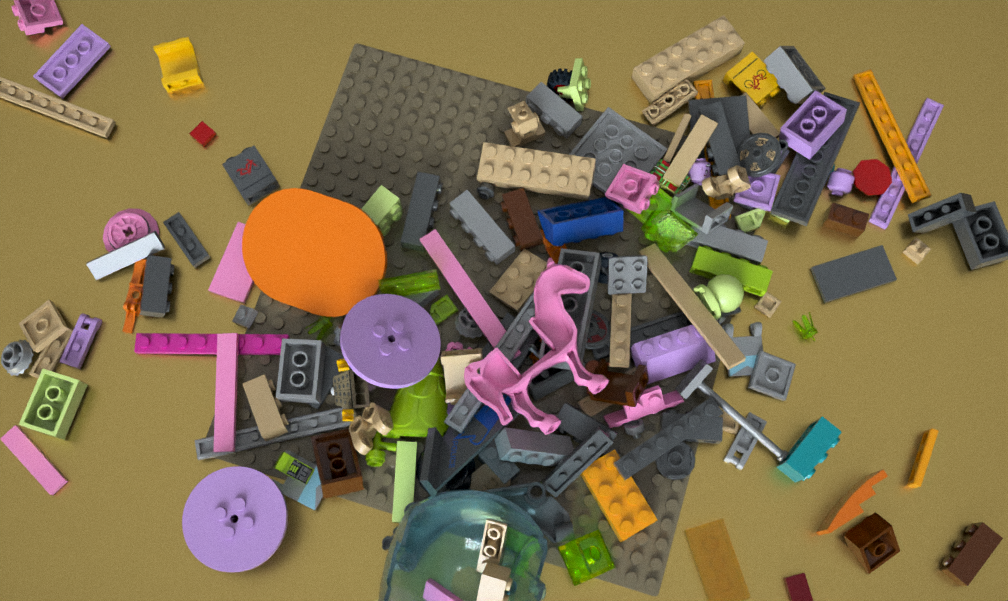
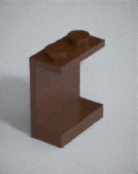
M602 359L598 367L595 368L594 374L604 375L609 382L597 394H592L588 387L587 391H589L590 399L593 401L636 407L649 381L647 366L638 365L634 375L608 371L606 360Z

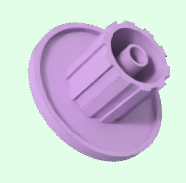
M379 294L361 300L348 312L340 331L342 354L350 368L365 381L383 388H405L420 382L432 371L440 354V334L432 317L419 304L399 295Z
M241 466L223 468L202 479L190 493L182 516L184 538L192 554L204 565L222 572H243L263 564L279 548L288 524L287 504L277 484L262 472Z

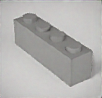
M468 190L450 202V214L455 220L459 219L461 221V227L467 234L471 233L474 237V243L479 248L482 246L486 251L485 256L490 262L494 261L498 265L515 252V245Z
M723 224L708 234L691 225L685 245L695 248L708 246L713 251L719 253L726 252L733 258H743L750 261L751 264L760 265L763 261L768 240H764L759 235L745 234L744 231L739 229H729Z
M506 427L494 439L500 460L557 467L574 450L569 436L545 435L541 432Z

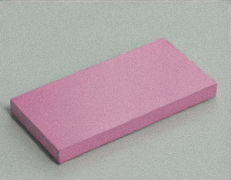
M238 222L208 290L245 304L254 281L246 269L242 253V237L246 224Z

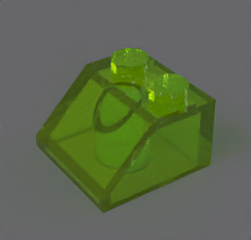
M671 210L652 211L640 228L645 232L646 238L659 244L658 248L666 253L677 252L698 235L696 231Z
M600 530L586 534L558 547L574 586L616 568Z

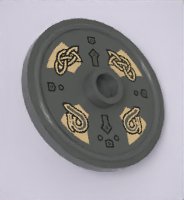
M768 133L752 134L745 138L736 149L740 165L746 168L748 177H762L769 174L778 166L782 157V148L779 141Z

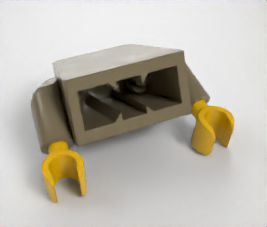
M344 358L337 360L339 375L333 377L331 394L334 396L335 404L343 408L342 421H354V417L359 413V408L370 407L368 382L359 377Z

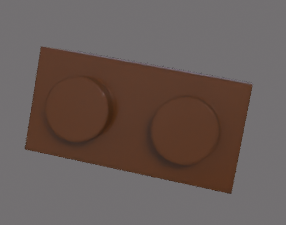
M832 202L826 210L822 227L858 238L865 231L869 214Z

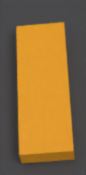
M931 428L924 431L907 486L911 488L921 487L939 432L938 430Z

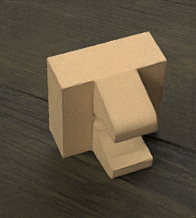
M916 237L902 253L916 264H919L931 248Z

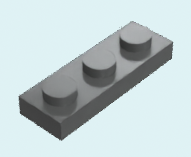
M179 212L163 222L194 268L211 258Z

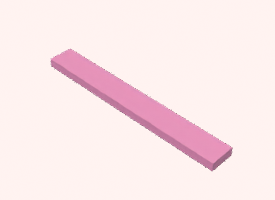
M437 230L431 231L419 239L421 244L494 349L506 330ZM518 350L513 359L521 355L520 350Z

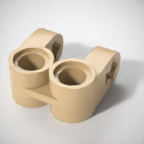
M736 165L727 170V175L711 176L702 180L704 192L716 200L731 197L734 193L748 190L751 188L746 168Z
M371 402L370 407L364 408L362 416L358 415L354 418V421H351L349 432L353 445L359 453L366 455L373 448L372 439L377 431L382 435H387L394 428L390 412Z

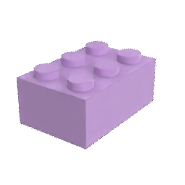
M815 90L781 127L779 140H786L790 148L810 160L842 125L847 109Z

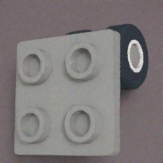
M611 252L600 253L602 264L598 282L608 284V294L646 292V255L618 256Z

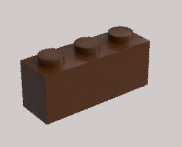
M524 188L502 194L500 206L502 212L507 213L508 218L506 222L509 230L513 229L514 236L512 238L515 246H519L520 251H523V249L527 250L542 245L543 238Z
M984 522L970 524L965 531L967 533L965 537L958 540L954 545V552L951 555H947L942 561L943 566L940 571L959 586H968L1003 539Z

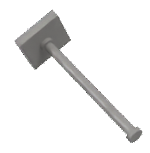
M700 360L675 389L687 399L695 389L699 388L709 398L712 397L719 407L773 452L780 462L783 461L788 455L786 450L782 451L703 382L713 368L703 360Z

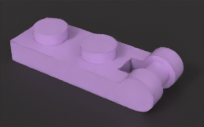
M84 313L79 316L60 363L81 369L94 336L102 324L101 319L96 317L90 318L89 315ZM86 325H90L88 330L84 329Z

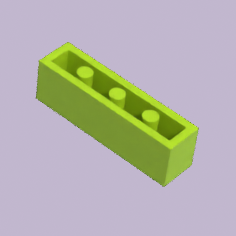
M699 246L689 272L708 279L721 274L731 275L742 283L744 291L763 297L767 292L773 271L764 265L751 264L750 261L743 258H733L729 253H719L713 251L711 247Z

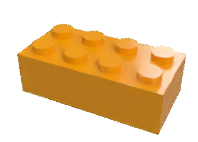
M614 449L595 460L580 475L621 543L658 521L633 478L630 477L624 480L613 463L620 459Z

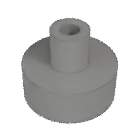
M641 418L624 423L626 434L633 435L634 439L640 438V433L645 430L644 422Z

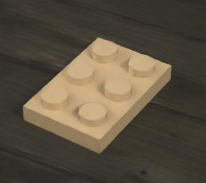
M523 249L489 293L519 313L534 292L536 281L541 272L546 270L547 262L528 250Z

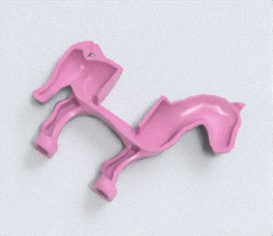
M548 258L546 270L541 272L534 287L535 317L529 320L530 325L551 350L522 375L498 348L492 350L483 360L470 363L464 370V380L467 388L480 402L497 412L502 425H507L513 420L512 414L503 398V394H506L511 398L513 409L524 415L528 419L530 426L539 427L545 435L556 430L561 424V420L554 414H545L532 404L528 394V387L533 378L543 370L558 363L566 362L573 373L576 384L578 386H587L592 394L599 393L609 382L604 375L592 374L582 365L578 352V331L573 319L564 309L561 298L562 295L583 294L588 292L590 279L587 275L570 266L555 264L552 258Z

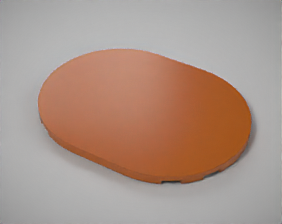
M289 188L270 194L254 208L244 228L242 237L243 259L251 279L258 288L279 302L319 316L337 317L347 315L358 302L377 294L387 270V251L383 240L384 237L378 225L361 208L316 191Z

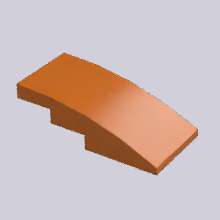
M884 469L869 474L844 494L826 515L817 530V534L831 533L863 513L864 511L859 504L876 494L872 486L888 477Z

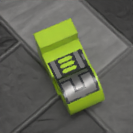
M281 452L273 467L304 484H308L315 471L285 452Z

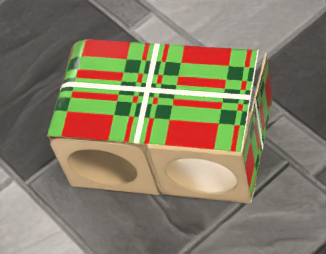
M659 159L650 174L657 177L659 187L673 198L690 185L691 181L689 182L691 178L686 176L680 188L664 180L663 176L670 164L663 159Z

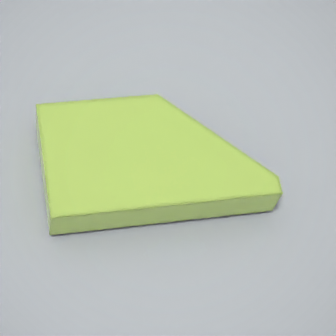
M756 208L735 216L734 221L738 229L746 234L760 228L766 211Z

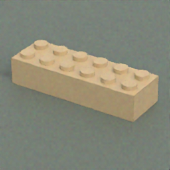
M723 15L634 67L631 78L649 103L652 104L686 78L691 83L740 54L745 42Z
M483 142L477 180L479 184L486 182L496 187L516 190L524 188L525 191L590 201L596 158Z

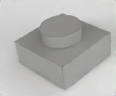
M240 305L232 322L250 329L258 311Z

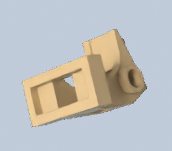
M525 101L507 108L514 121L511 123L512 128L504 131L510 146L520 147L545 136L546 132L536 112L532 113Z

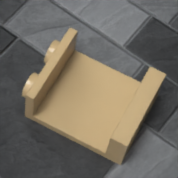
M482 348L442 351L441 365L444 366L446 403L456 405L467 389L464 380L465 367L470 363L483 360Z

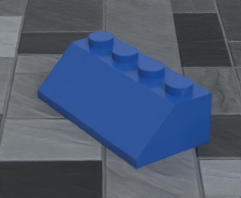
M606 197L538 210L545 238L553 246H562L570 242L577 243L589 238L597 239L599 236L615 235L617 232L623 231L624 210Z

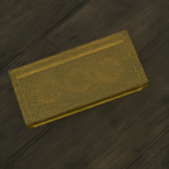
M723 518L684 530L707 600L743 601L751 598Z

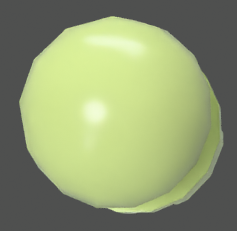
M725 274L713 277L708 282L707 287L700 284L693 289V292H697L700 301L716 320L721 318V312L728 313L737 309L744 297L742 283L736 277Z

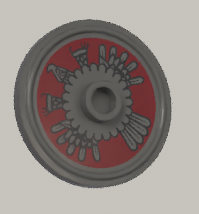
M596 310L592 311L585 349L601 348L611 338L610 322L603 314Z

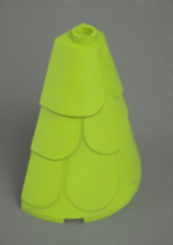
M439 357L432 371L423 380L412 386L397 389L389 410L394 428L387 435L381 434V438L401 439V436L427 437L428 428L434 427L437 428L442 437L445 435L449 427L444 423L448 417V403L445 402V376Z

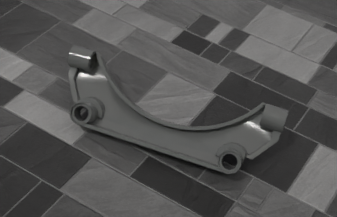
M532 482L448 496L441 503H436L434 499L409 503L404 509L407 521L400 522L391 541L390 560L392 570L415 567L423 552L440 534L458 523L478 517L495 516L521 521L541 532L552 543L575 540V535L569 513L552 496L546 497V489L542 483ZM535 487L542 490V495L538 498L533 497L530 493ZM412 508L420 510L418 517L411 518L409 516Z

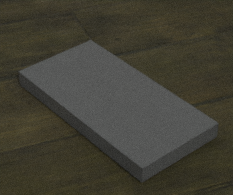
M883 245L810 268L824 303L897 280Z

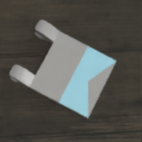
M755 322L750 324L752 336L733 337V324L722 325L724 331L746 357L744 362L728 370V376L751 375L758 351H763L762 323Z
M286 450L285 453L308 465L315 471L308 484H304L289 476L284 484L274 479L272 480L280 488L282 494L316 510L323 497L317 465Z

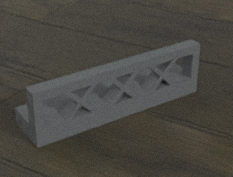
M598 426L541 481L545 489L555 498L562 493L614 443L610 432L607 429L603 431Z

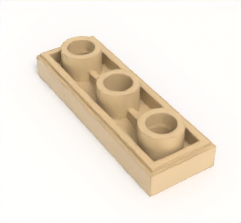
M686 78L642 110V113L650 124L655 126L688 102V100L695 97L698 92Z

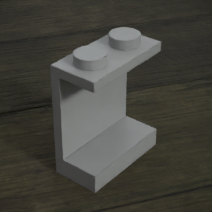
M696 183L672 198L670 212L708 234L728 221L733 205L726 202L716 209L695 198L699 185Z

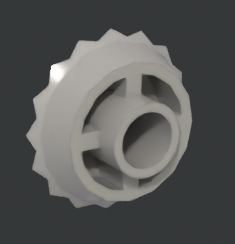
M464 308L460 311L454 322L459 334L471 338L481 337L483 333L467 309Z
M20 339L19 341L9 343L4 348L1 355V364L11 376L23 374L29 368L34 355L29 342Z

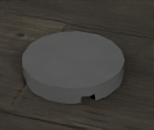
M681 442L656 459V467L661 475L667 479H684L695 467L694 451L685 442Z

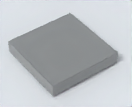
M758 351L748 388L785 401L796 364L764 351Z

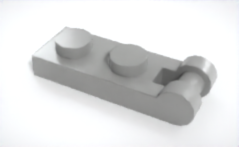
M751 412L746 416V419L759 431H763L767 421ZM741 426L723 461L728 464L731 462L736 465L735 468L742 470L758 439ZM736 451L742 454L740 459L734 456Z

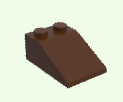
M349 428L311 436L323 499L364 490L362 474Z

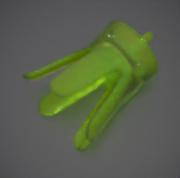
M810 312L811 324L805 315L801 317L806 330L797 321H792L802 332L805 340L811 337L815 342L813 335L819 332L813 325Z
M320 316L316 322L304 329L314 325L308 331V334L311 335L322 328L316 340H321L325 332L333 326L329 321L332 317L327 319L325 316Z

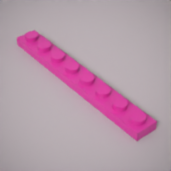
M136 333L134 352L137 354H217V334ZM239 334L238 355H280L282 338L290 339V336L288 334Z

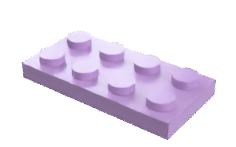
M81 24L33 77L63 99L111 46L104 39Z

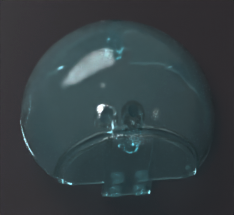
M475 489L449 490L434 494L410 506L403 515L388 550L380 583L378 601H427L423 598L426 581L430 578L463 601H476L482 573L476 570L487 518L508 524L506 548L501 566L512 569L510 578H513L511 590L506 592L507 595H510L509 601H541L546 594V587L540 580V576L547 555V539L543 538L542 531L531 516L515 503L499 495Z

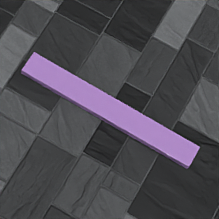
M929 98L925 99L906 139L916 164L944 106ZM895 166L890 173L892 183L884 194L880 195L868 222L884 230L888 227L905 191Z

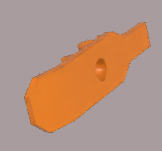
M141 259L134 264L128 294L123 304L126 317L122 332L133 333L136 318L140 314L146 259ZM135 293H139L138 298H134Z

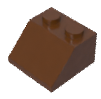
M876 512L866 517L861 523L844 534L848 548L868 574L900 552L892 525Z

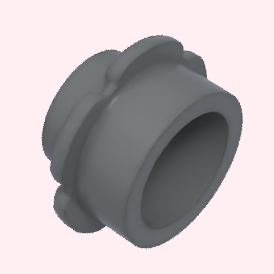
M483 182L480 187H477L479 197L487 200L494 197L495 188L490 183Z

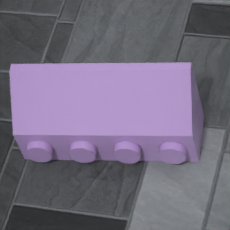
M693 324L635 343L630 348L636 368L638 365L647 366L649 377L647 385L692 370L700 360L707 364L716 361L715 352Z

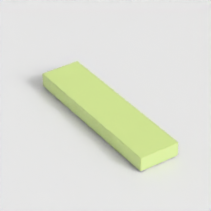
M397 441L392 522L395 523L407 521L404 509L409 503L414 502L418 442ZM412 508L409 512V516L411 518H413L414 508Z

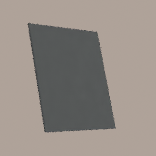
M746 95L688 100L689 114L692 115L690 119L691 131L697 123L696 114H698L699 107L721 101L735 149L745 138L750 136ZM704 149L697 159L705 158Z

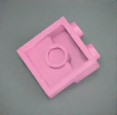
M14 0V5L11 6L14 16H18L20 19L18 20L20 31H25L26 35L43 33L46 27L63 25V20L54 0Z
M623 164L606 191L605 196L610 200L623 204L624 208L641 214L643 210L648 209L650 205L649 199L652 194L656 195L658 193L659 182L655 175Z

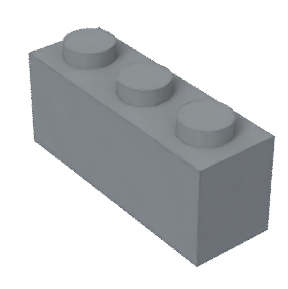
M542 82L526 96V104L532 113L536 112L545 124H550L559 136L563 135L567 139L581 125L583 116Z

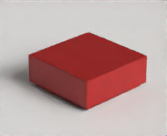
M203 121L189 133L203 147L217 135Z

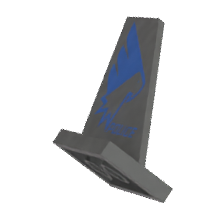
M503 394L504 401L514 420L520 413L513 409L511 398ZM482 403L462 434L449 426L442 437L436 427L428 428L420 482L436 503L444 502L447 482L510 424L502 425L497 412Z

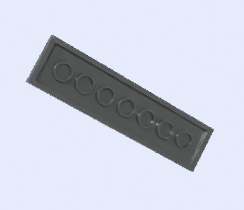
M824 92V96L847 109L844 122L810 160L800 153H796L770 214L804 226L808 225L857 113L860 102Z

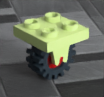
M575 58L573 71L567 72L568 69L565 68L564 71L561 68L558 69V72L556 69L553 70L548 76L546 86L564 101L566 99L568 101L573 99L576 111H584V106L588 103L587 92L591 88V79L587 77L588 69L587 66H584L583 58Z

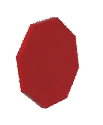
M878 159L861 160L852 172L855 177V187L867 196L884 194L892 183L889 167Z

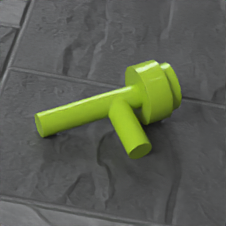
M377 431L373 437V448L365 455L367 465L373 467L382 466L385 462L386 453L381 450L396 451L397 443L381 442V433Z

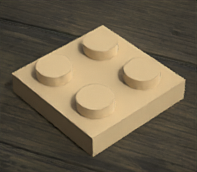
M51 300L46 301L19 323L31 348L37 353L69 329L56 305Z

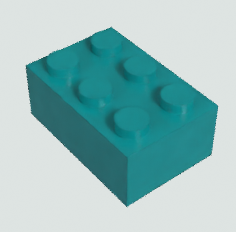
M823 416L818 418L808 426L789 450L787 457L777 465V468L795 483L811 478L816 471L814 467L818 463L821 464L827 458L828 454L826 452L838 444L840 441L838 436L842 432Z

